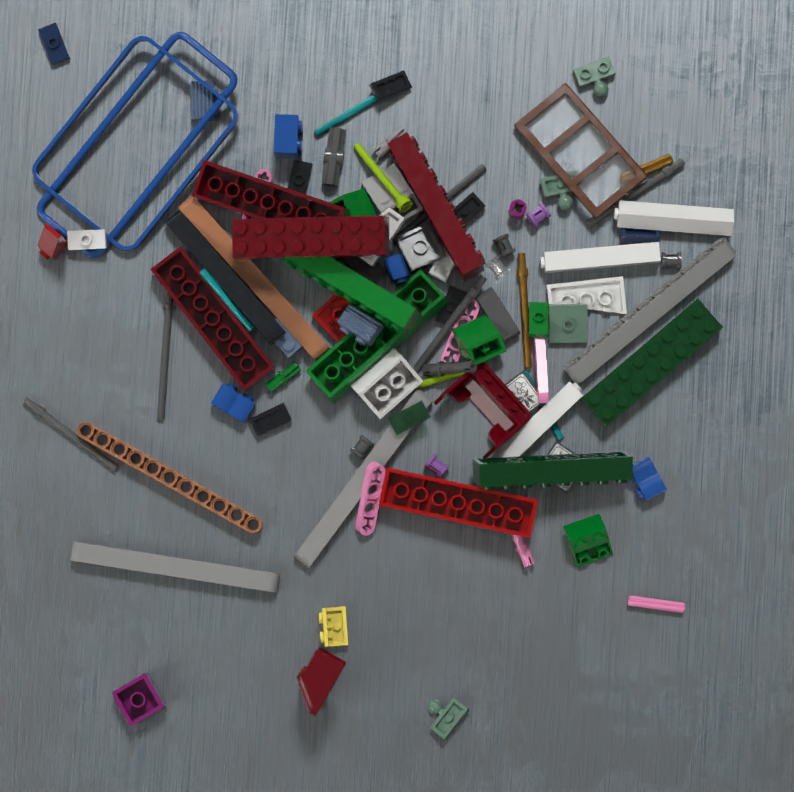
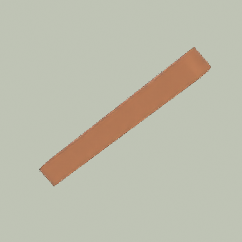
M192 195L177 207L315 361L330 349L250 259L239 260L233 258L232 239Z
M82 422L78 425V436L240 528L250 533L261 531L263 522L259 517L89 422ZM85 426H90L91 433L88 436L82 434V429ZM102 435H106L108 442L106 445L101 446L99 438ZM119 444L125 447V451L121 455H117L115 452V448ZM133 455H141V462L139 464L132 462ZM152 463L158 465V471L154 474H151L148 469ZM169 472L175 475V480L172 483H167L165 480V476ZM190 482L192 488L189 492L185 493L182 490V484ZM202 491H206L209 496L205 502H201L198 498L199 493ZM222 500L225 503L223 511L216 510L215 504L217 501ZM235 510H240L242 513V518L238 521L232 518V513ZM252 519H256L259 523V527L256 530L249 528L248 524Z

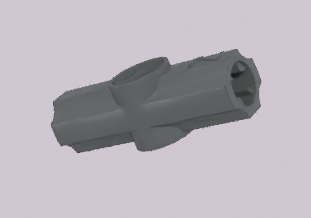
M330 127L328 143L327 148L325 147L322 185L338 187L340 168L343 165L345 129Z

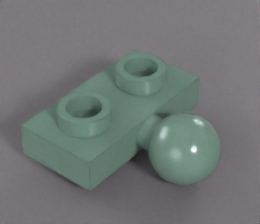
M609 56L573 69L579 88L595 83L593 90L598 97H604L609 91L608 85L602 82V80L616 75Z
M578 171L567 172V174L573 179L578 175ZM557 175L540 179L544 198L560 195L558 206L562 210H568L572 207L573 200L567 195L571 191Z
M454 697L445 709H443L441 701L437 699L431 700L428 704V711L433 715L439 716L430 728L444 740H447L469 712V709Z

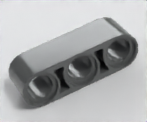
M492 287L478 294L476 300L485 315L489 317L500 332L504 343L520 334L517 325Z

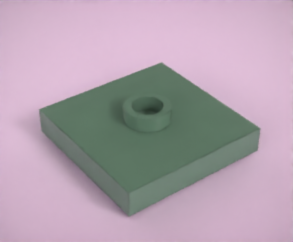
M549 304V343H588V305Z

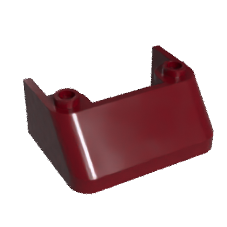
M485 363L478 364L476 372L465 373L433 402L437 405L448 395L456 402H464L467 398H470L491 421L494 427L490 429L488 437L495 446L483 458H488L530 419L528 409Z
M321 647L315 651L308 666L301 668L296 677L299 680L298 686L308 713L313 716L317 715L346 661Z

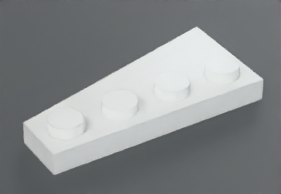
M623 276L546 285L548 304H587L590 310L627 314Z

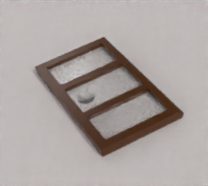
M567 83L562 84L560 88L514 124L519 133L595 220L648 177Z

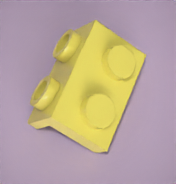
M346 606L322 608V612H319V623L323 624L324 631L320 632L321 643H325V647L349 645Z

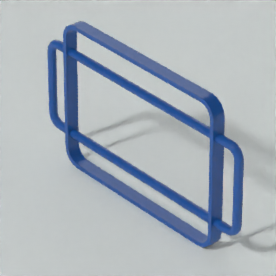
M185 32L173 33L162 47L147 36L134 38L33 165L32 173L34 179L47 190L37 204L38 216L68 241L67 230L44 211L45 205L54 195L94 229L100 230L102 228L56 191L161 59L166 55L218 97L111 233H106L107 248L80 250L88 257L96 258L101 256L112 243L126 251L137 249L198 174L203 160L208 161L238 122V111L227 100L237 86L238 78L236 73ZM177 40H184L229 76L230 83L221 94L168 53V50ZM142 41L151 43L159 51L51 187L48 186L38 174L42 162L135 45ZM226 103L233 111L232 122L138 240L131 246L121 245L115 238L222 104Z

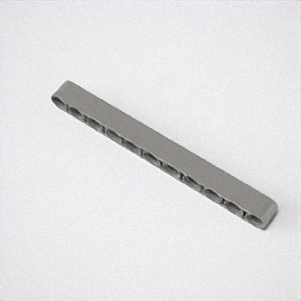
M723 237L715 241L567 362L564 370L573 382L578 384L584 381L732 260L736 252L727 239Z
M420 389L415 391L296 552L294 557L308 568L311 567L359 502L368 464L378 462L385 467L432 403L433 399Z
M74 541L70 561L275 593L278 591L280 573Z

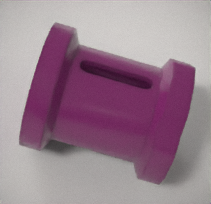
M519 199L512 201L509 207L510 216L516 219L522 218L527 209L525 202ZM515 205L522 207L520 213L513 211Z

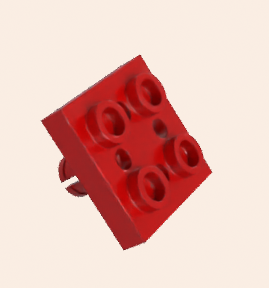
M334 294L312 317L338 343L346 334L339 330L341 327L337 321L344 313L343 309L345 308L346 310L350 303L343 298V295L340 298Z

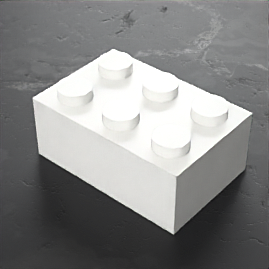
M393 348L356 380L351 387L374 414L381 419L418 387L423 380L404 357Z

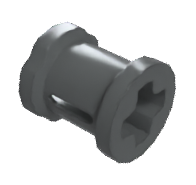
M508 234L493 240V243L499 249L500 258L516 252L515 248H512Z
M662 252V269L666 267H678V269H681V252L677 254H665V252Z
M360 435V440L350 451L364 460V455L375 444L363 435Z

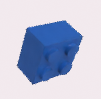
M275 114L274 155L276 159H299V154H302L303 143L302 139H299V135H303L302 120H299L298 115Z

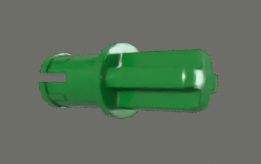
M293 362L281 372L278 371L279 374L265 384L273 393L284 383H288V380L300 372L301 368L296 362Z

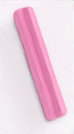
M631 595L628 597L629 606L683 613L685 610V603Z

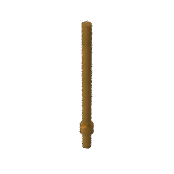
M518 253L517 277H519L524 368H532L527 291L528 268H526L525 253Z

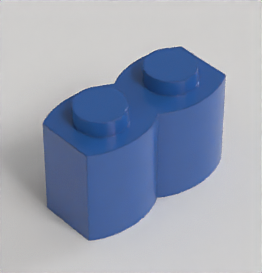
M402 254L384 259L391 284H395L396 287L403 285L409 279V274Z
M230 383L227 385L222 384L211 404L245 423L256 405L253 402L254 397L245 392L243 395L236 392L238 388Z
M649 456L633 464V480L630 481L631 483L635 481L638 487L636 492L640 499L644 498L645 501H648L667 491Z

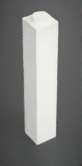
M619 200L618 208H614V219H617V227L732 236L734 209Z
M659 242L544 252L543 257H540L541 269H545V273L656 264L661 261Z
M569 382L490 458L520 456L583 396L581 394L583 391L581 387L575 382L573 384Z

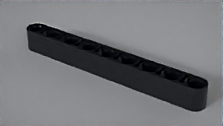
M180 210L176 211L165 221L167 226L271 345L286 333Z

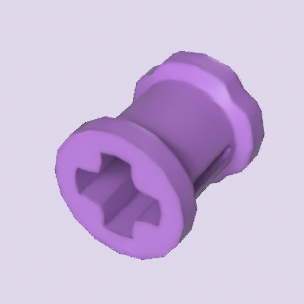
M541 202L539 207L530 213L527 212L526 216L533 226L537 227L539 222L546 217H551V214Z
M434 454L424 467L429 468L437 475V478H440L449 465L442 463L437 458V455Z

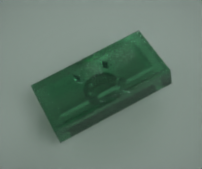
M421 400L389 417L388 420L394 432L398 435L431 417Z

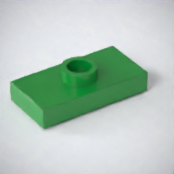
M529 302L530 338H548V302Z

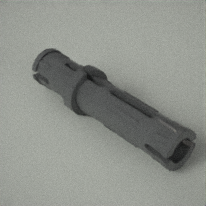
M474 360L448 363L439 361L435 364H424L422 372H425L423 373L424 376L476 372L477 365Z

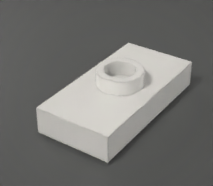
M106 229L67 231L68 250L107 248Z
M443 245L442 248L446 253V257L434 262L428 275L446 283L455 264Z

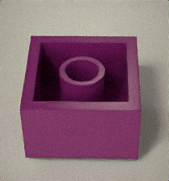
M148 672L111 692L130 727L166 706Z

